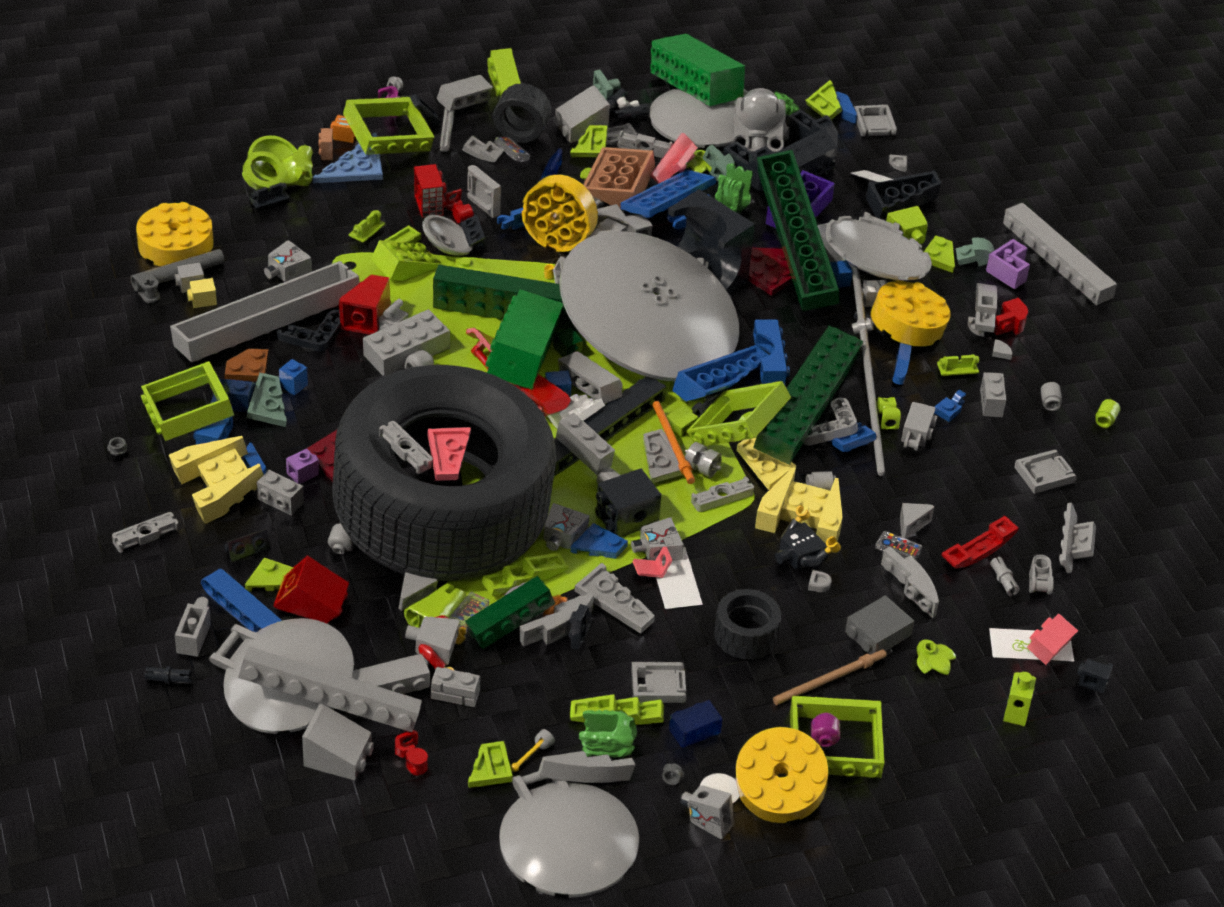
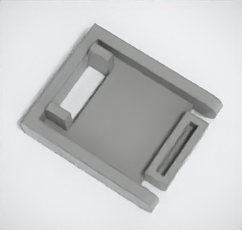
M888 105L854 106L857 114L856 122L861 136H866V133L868 136L889 135L890 132L892 135H896V126ZM869 114H879L878 116H864Z
M475 165L469 166L468 198L492 218L499 216L501 186Z
M1057 450L1016 460L1015 469L1034 494L1076 481L1077 476L1063 457L1058 456Z
M632 662L633 698L638 697L640 703L661 699L663 703H684L686 701L683 663ZM637 678H645V684H639L638 686Z

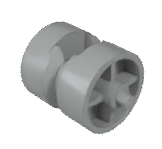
M694 442L685 451L686 461L690 462L692 469L699 470L701 474L710 478L715 475L717 470L721 469L722 454L712 449L708 450L706 446L698 442Z

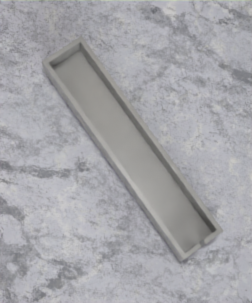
M342 262L333 263L170 326L173 344L191 362L199 361L211 354H217L219 351L235 347L239 343L250 341L262 334H268L275 329L338 306L339 299L360 283L359 276L351 269L349 270Z

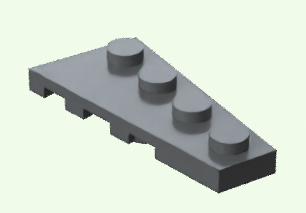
M603 563L598 565L575 585V592L580 595L592 592L595 605L639 633H642L654 622L655 616L639 599H635L631 595V591L627 587H623L618 582V578L606 570V566Z

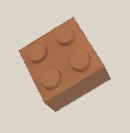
M321 128V133H319V148H321L319 149V155H321V160H333V128Z

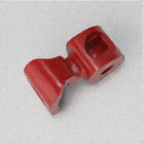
M461 189L445 194L446 208L453 212V217L457 223H461L474 216L471 206L469 204L463 205L461 201ZM457 193L456 197L449 199L451 195Z
M413 730L412 732L408 731L399 734L395 739V755L402 758L406 757V767L411 774H424L428 768V755L425 750L415 747L418 744L417 731ZM412 737L409 742L402 743L406 738Z

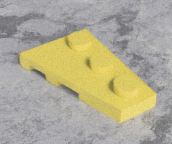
M756 438L741 441L737 444V451L768 490L792 467L796 468V465L792 462L788 465L754 449L753 446Z

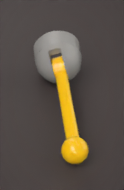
M542 729L535 737L536 745L517 763L511 764V771L517 772L519 766L538 748L547 749L553 745L555 739L552 734Z

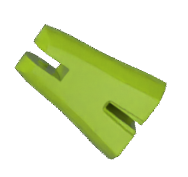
M446 583L427 597L404 610L405 619L409 625L420 628L425 617L445 615L449 618L463 602L466 593L459 588L454 589L453 585Z

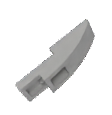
M977 283L975 330L994 332L997 310V287L995 285Z
M891 547L886 548L883 552L881 565L905 585L904 593L934 618L937 613L939 600L934 584L926 571L911 555L904 559Z
M591 592L554 606V614L546 615L543 618L520 626L519 641L523 646L543 639L546 645L568 635L572 624H570L572 612L577 611L580 604L589 606V612H592L594 594Z

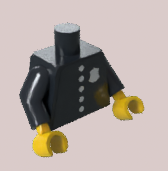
M799 505L796 508L798 516L796 519H792L780 538V549L775 553V558L779 564L788 561L795 569L805 567L817 568L826 561L831 552H838L841 546L834 536L829 537L825 544L805 522L800 523L802 520H807L810 517V512L807 509L805 513L801 514L804 507Z

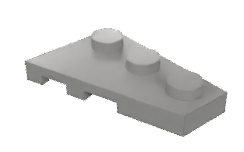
M659 429L645 433L643 441L652 483L682 475L678 468L677 458L664 431Z

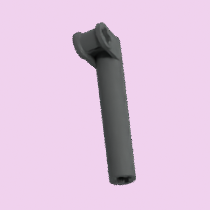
M218 249L131 275V283L134 290L139 293L145 302L155 303L160 300V294L157 291L158 285L174 280L175 274H178L177 266L200 263L202 270L223 264L225 262L224 255Z

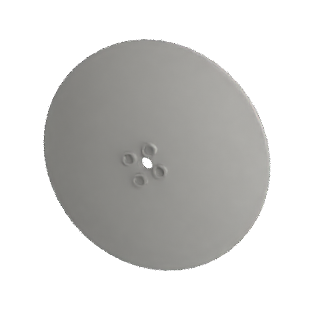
M625 231L606 232L583 240L571 250L565 259L560 273V293L566 312L580 334L595 349L618 365L646 377L664 381H676L679 371L734 353L739 337V322L729 294L707 267L679 247L645 234Z

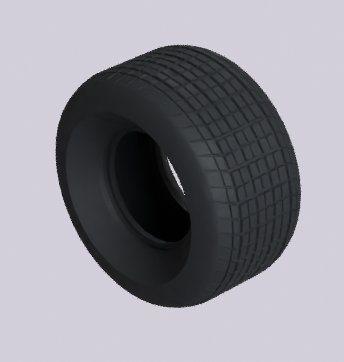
M425 365L393 372L362 390L348 406L339 423L335 440L332 487L333 502L338 519L347 535L361 551L379 564L398 573L417 574V576L437 578L438 581L467 580L491 574L508 566L522 556L536 541L546 523L556 465L554 437L544 414L538 406L516 386L495 375L454 365ZM395 421L431 456L428 429L471 427L463 462L475 466L486 477L475 483L462 486H440L420 481L402 469L409 462L399 457L391 449V444L382 436L379 437V428L382 425L388 426L389 422ZM402 445V446H401L402 449H410V448H411L409 445Z

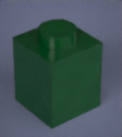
M570 327L554 334V348L562 357L577 351L582 354L583 340Z

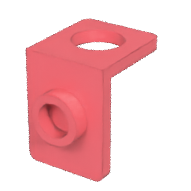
M667 547L661 549L655 561L633 560L634 567L639 576L659 578L664 577L672 563ZM665 555V557H666V562H665V565L663 566V565H662V558H663V556Z

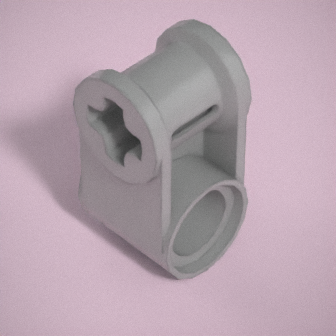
M1036 555L1032 560L1029 572L1030 593L1038 591L1047 592L1049 595L1052 594L1053 576L1051 560L1045 555Z

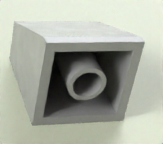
M591 86L558 107L554 123L570 143L578 141L585 134L589 125H607L608 128L610 104L595 86Z
M319 704L302 737L305 767L356 780L359 772H363L366 757L372 754L374 748L370 731L323 704Z

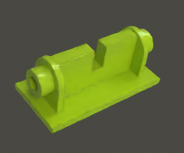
M378 210L372 211L367 216V220L364 219L355 225L353 231L348 235L364 243L386 223L380 220L381 213Z
M974 354L961 356V360H958V356H944L940 359V362H937L942 376L979 373L976 365L979 363V357Z

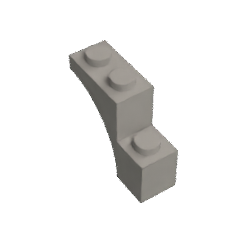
M617 204L597 209L598 221L594 230L598 228L600 222L609 218L627 226V232L652 236V224L643 215L635 214L626 217Z

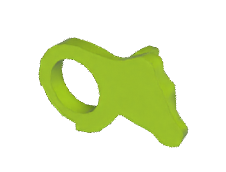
M302 145L297 152L289 155L282 161L268 152H252L243 165L242 176L247 184L255 190L267 187L268 192H270V186L280 182L282 184L285 183L287 186H308L313 178V164L311 161L313 151L311 147ZM255 161L268 162L275 168L276 178L272 181L260 180L253 174L251 164Z

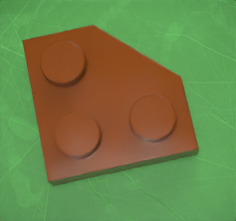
M247 349L228 360L225 369V379L257 381L259 373L266 374L268 350Z

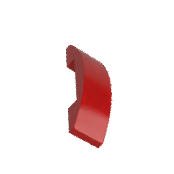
M1003 516L990 524L987 532L963 546L959 544L954 545L942 552V556L954 568L972 565L1002 547L1018 532L1019 528L1006 516Z

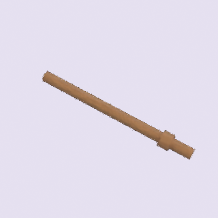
M882 649L871 655L865 654L855 662L773 697V702L775 705L792 699V696L804 694L860 668L866 669L873 666L874 662L886 657V652Z

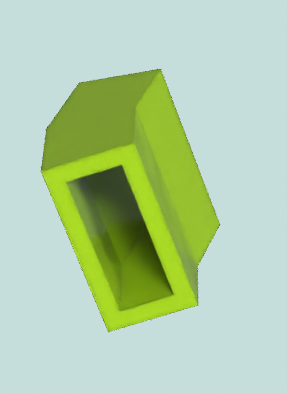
M684 404L666 416L673 432L679 437L686 434L687 430L698 419V416L692 413Z

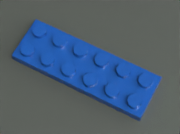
M687 169L621 202V209L628 211L630 214H640L645 218H651L698 189L701 191L706 190L716 184V177Z

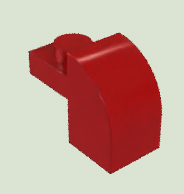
M1019 298L1003 302L1001 314L995 317L994 333L996 335L1013 331L1018 335L1024 330L1028 309Z

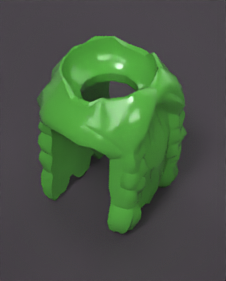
M727 164L726 176L720 174L718 178L719 186L715 199L739 213L749 207L751 202L750 187L753 172L749 170L744 172L741 166H738L736 169L734 164Z
M587 710L583 712V718L586 719L584 722L586 730L579 733V739L582 741L583 751L586 756L608 754L609 757L615 758L625 757L633 752L635 747L632 745L637 736L633 717L623 711Z

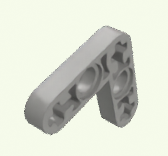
M836 398L831 401V409L835 421L814 426L803 444L814 445L833 440V438L849 436L858 431L856 417L846 398Z

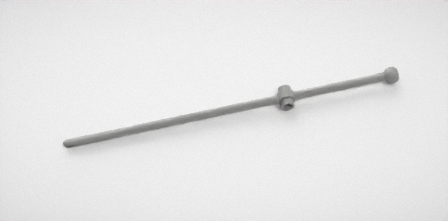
M848 263L853 272L858 315L857 323H853L852 327L854 334H860V339L864 341L862 354L872 430L876 432V440L873 441L877 472L880 476H883L885 474V465L868 341V331H872L874 328L871 319L866 320L859 269Z

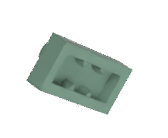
M601 70L594 71L593 86L598 89L607 101L610 96H613V90L620 89V82L618 79L607 80Z

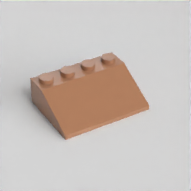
M602 147L583 185L593 197L610 205L617 204L621 209V202L646 190L651 179L650 174L655 169L654 152L651 150Z

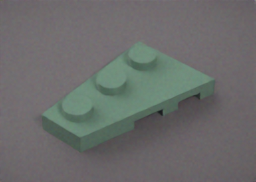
M259 373L246 418L286 427L287 420L284 414L285 408L284 403H282L279 377Z

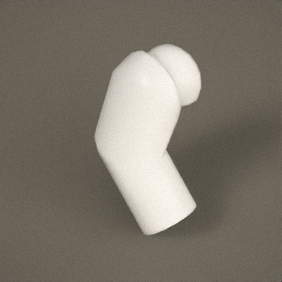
M625 97L617 100L618 107L621 110L627 109L628 106H640L637 100L630 103L626 101Z

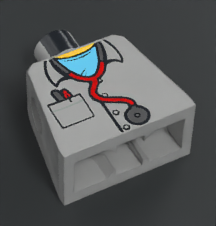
M288 240L268 255V267L264 269L265 275L268 278L277 275L286 282L312 272L311 257Z
M553 503L544 526V540L547 541V547L552 551H556L559 546L571 549V545L589 528V515Z
M672 518L643 526L640 539L631 541L633 553L644 551L648 560L655 561L663 547H667L672 561L682 560L684 545ZM665 555L663 556L662 561H666Z
M702 785L698 787L693 795L688 792L682 795L680 804L689 808L690 821L720 839H723L733 827L732 794Z

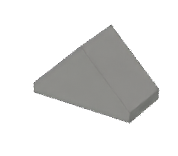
M902 503L900 526L901 538L903 540H906L932 521L934 506L929 504Z
M405 572L399 609L403 611L436 591L438 579Z

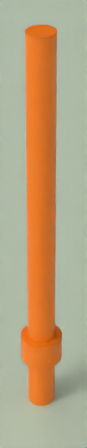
M656 401L653 403V407L677 458L678 468L681 474L685 476L687 483L693 484L695 478L692 474L690 462L686 461L660 402Z

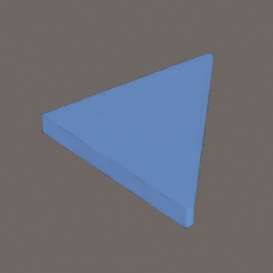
M376 133L371 134L372 137H377ZM358 144L354 150L348 151L339 157L336 163H331L325 167L322 173L314 175L313 183L383 179L380 154L365 155L360 144Z

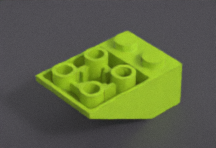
M379 240L371 257V260L390 280L406 281L436 269L438 264L442 265L436 259V256L426 249L424 244L418 242L414 244L406 241Z

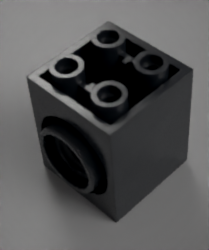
M640 468L598 483L595 514L598 519L603 521L606 530L623 537L640 531L643 526L659 521L662 494L643 469Z

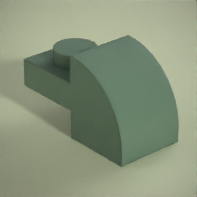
M713 144L707 147L703 159L712 167L710 174L715 176L717 181L720 174L726 176L727 164H734L730 154L724 156Z
M972 238L973 244L956 248L959 265L975 261L978 262L979 266L988 264L989 254L995 251L993 244L984 238Z

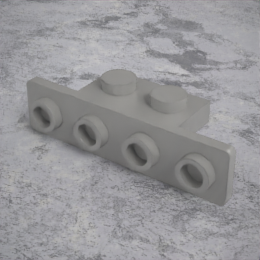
M1067 503V511L1064 512L1065 525L1062 528L1064 540H1061L1062 554H1060L1059 559L1061 566L1065 567L1066 572L1072 573L1073 559L1093 556L1096 526L1094 521L1077 524V514L1073 504Z

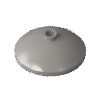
M429 215L424 219V233L438 250L455 256H463L470 253L473 245L468 246L463 229L458 224L439 215Z

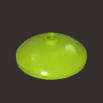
M263 136L252 143L248 151V157L252 152L264 151L273 154L282 161L289 155L297 152V149L289 141L281 137ZM255 161L251 164L252 171L264 181H272L277 176L275 168L271 167V164L268 162Z

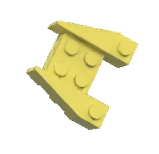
M242 436L188 446L169 455L173 470L181 484L199 476L205 482L207 488L192 494L197 511L205 524L224 516L230 511L229 507L234 503L239 504L244 500L243 496L250 490L255 491L257 489V481L263 476L260 464L247 469L241 457L248 454Z
M792 467L763 496L757 510L755 528L775 533L779 521L791 522L793 518L796 519L798 516L796 508L799 505H803L804 510L801 514L805 513L808 509L810 517L807 520H802L800 523L805 522L809 527L817 529L816 534L825 544L826 540L831 536H834L838 541L843 518L838 478H835L830 491L795 482L796 468Z

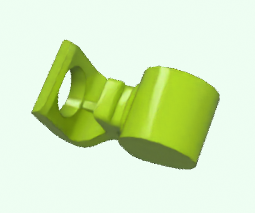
M878 397L877 411L878 414H882L881 429H899L901 413L896 408L895 397ZM888 420L896 421L893 426L885 425Z

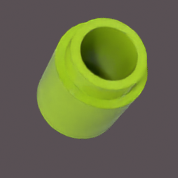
M1104 400L1096 413V423L1103 428L1113 425L1120 411L1119 404L1114 400Z

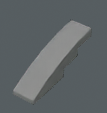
M584 751L543 757L538 774L546 778L585 783L627 781L631 779L635 763L632 758L611 761L608 754L587 757Z

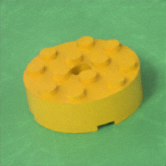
M551 175L545 177L529 190L523 199L522 219L531 237L545 248L550 246L558 252L570 251L577 244L587 239L597 225L598 211L593 196L583 184L569 176Z
M186 202L162 203L144 213L137 222L136 230L139 252L143 258L154 261V264L157 266H164L211 252L213 248L212 221L209 215L202 209L189 205Z
M897 280L886 283L879 289L871 309V318L881 332L885 330L892 335V339L912 346H929L942 338L950 319V309L943 297L926 288L922 283Z
M786 727L770 728L754 735L741 749L736 763V785L742 802L756 816L775 823H787V821L799 818L801 820L810 815L824 798L828 779L827 760L818 743L807 734ZM778 774H786V777L777 776Z

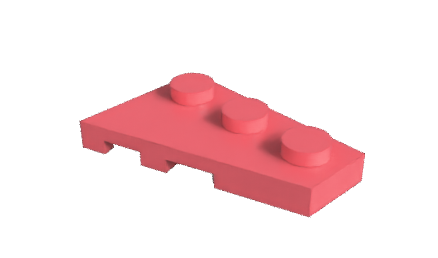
M471 427L428 429V440L436 481L458 479Z

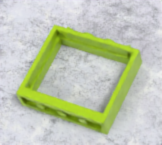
M410 97L346 101L343 115L365 155L431 151L434 136L421 113L414 107ZM407 115L418 135L372 137L362 118Z
M210 362L141 386L144 395H141L143 404L155 426L157 434H162L165 441L234 416L230 400ZM209 383L218 401L163 421L155 404L156 402Z
M783 381L723 391L687 430V433L693 443L698 442L704 446L754 439L788 402L791 396ZM756 407L745 420L722 423L732 411Z
M792 696L790 708V725L792 729L799 730L798 718H815L821 713H830L837 717L838 720L872 722L874 759L825 756L828 764V775L882 777L884 749L881 701Z

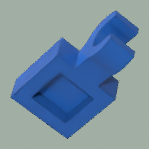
M523 208L511 211V216H498L497 223H502V229L512 227L515 230L524 227L522 219Z
M958 390L951 400L947 397L935 406V414L950 422L961 412L962 405L965 403L962 398L966 396V393Z

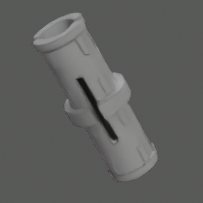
M998 557L999 562L997 558H994L990 565L997 574L998 582L1002 583L1009 596H1012L1011 591L1016 595L1020 588L1013 578L1012 571L1006 567L1001 557Z

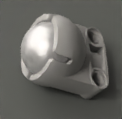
M764 88L753 89L744 98H737L734 113L733 143L739 138H744L746 140L745 147L752 152L764 146L773 152L783 149L786 116L785 100L778 99L773 92ZM777 139L781 142L780 148L774 149L771 147L773 140Z

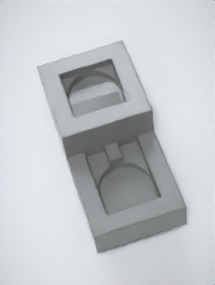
M474 136L466 142L462 149L474 157L490 162H496L504 152L503 149L491 141L484 144Z

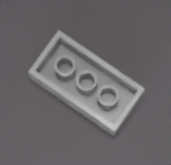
M429 309L363 338L364 356L383 376L404 369L406 358L417 351L424 350L433 356L450 348V330Z

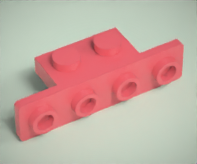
M685 133L680 134L650 176L659 184L671 178L675 173H681L687 167L686 163L694 158L695 155L693 153L698 147Z

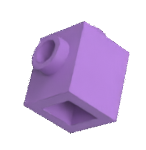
M308 449L286 458L287 474L296 483L301 484L319 475V459Z

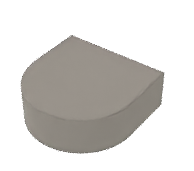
M813 570L808 590L816 592L828 591L831 587V577L824 572Z

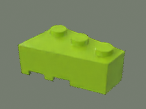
M511 48L492 50L490 58H488V73L494 85L495 94L500 99L503 92L509 86L521 83Z

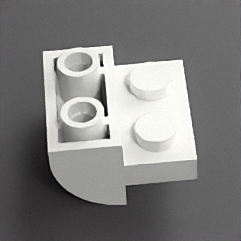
M578 394L570 397L571 402L566 409L548 415V417L558 429L559 421L570 414L575 413L581 420H585L605 406L602 399L593 400L592 398L589 399L587 395L578 396Z

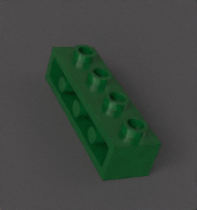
M536 576L465 620L470 635L484 649L547 610L555 602L550 589Z

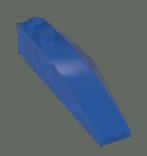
M757 345L679 371L672 391L681 399L689 401L729 388L761 364V358L767 357L769 354Z

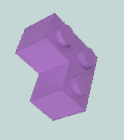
M1012 239L989 254L986 271L1008 286L1016 289L1027 280L1030 264L1025 262L1027 247Z

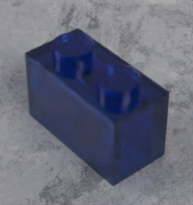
M710 700L671 714L669 730L683 748L721 733L723 718Z

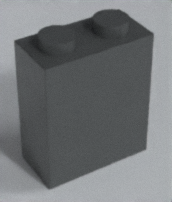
M885 595L849 616L845 632L864 651L871 655L882 649L886 651L912 636L914 620Z

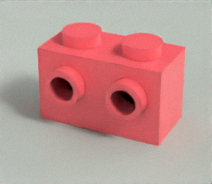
M1060 614L1054 619L1049 617L1042 624L1041 627L1043 629L1041 631L1037 629L1029 637L1031 642L1027 649L1045 665L1078 632Z

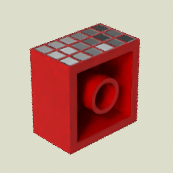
M436 164L414 167V196L422 218L429 215H443V208L446 207L444 196L446 184L442 182L441 171H438Z

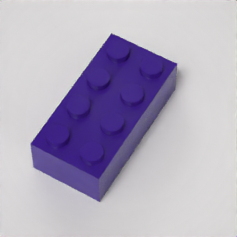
M803 170L800 174L816 218L832 201L835 183ZM768 206L766 224L776 228Z

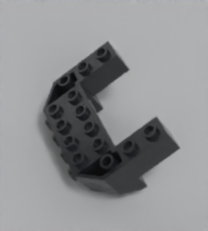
M802 110L789 115L787 126L790 127L789 135L795 138L797 142L777 152H773L766 146L752 152L736 141L724 147L723 155L730 154L732 156L736 169L738 166H741L744 172L747 170L753 172L751 186L758 191H764L758 174L757 157L793 150L800 173L804 170L819 176L835 167L838 131L828 115L817 120Z

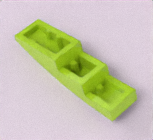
M559 553L526 557L523 559L522 564L505 566L502 573L484 575L482 583L491 596L507 593L511 588L520 586L536 576L545 581L568 570L569 566Z
M614 694L571 701L570 719L571 721L585 722L586 719L583 718L584 711L613 710L623 711L633 717L635 725L663 722L664 705L662 699L640 703L638 697L616 700Z

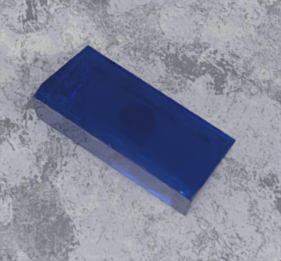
M558 149L549 159L540 181L545 177L557 175L562 164V149Z

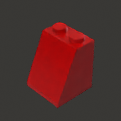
M371 274L339 299L341 330L369 335L379 331V317L391 306L389 277Z
M306 556L284 575L273 607L327 624L333 618H338L342 613L343 608L341 606L348 595L346 591L349 582L311 557Z

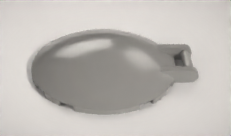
M677 88L660 95L654 100L650 107L649 117L653 127L661 135L674 142L680 134L685 133L697 147L705 148V145L715 144V147H721L733 143L736 100L708 106ZM745 89L743 97L748 93Z
M865 212L859 220H854L851 216L839 217L837 221L831 220L825 229V236L830 246L848 263L871 275L893 280H915L926 276L932 265L929 254L921 250L922 246L913 238L909 240L902 236L903 232L899 230L900 224L870 216V213Z
M304 618L280 621L262 628L256 633L235 624L231 629L232 633L219 650L209 658L214 665L226 670L224 694L227 704L235 717L244 725L254 730L277 734V731L290 730V732H295L307 728L320 703L238 678L248 646L352 679L353 665H355L352 650L347 640L338 630L324 622ZM237 639H243V643L230 659L225 658L224 656Z
M538 772L523 777L520 775L513 777V785L520 798L509 808L502 821L500 849L505 863L522 882L527 881L536 886V890L546 894L555 895V893L569 894V897H582L610 888L623 878V875L629 868H632L638 854V828L632 814L616 797L594 786L552 779L553 783L528 790L526 785L546 779V777L539 776Z

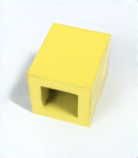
M212 278L190 281V289L187 290L188 300L192 301L194 308L217 305L216 289Z

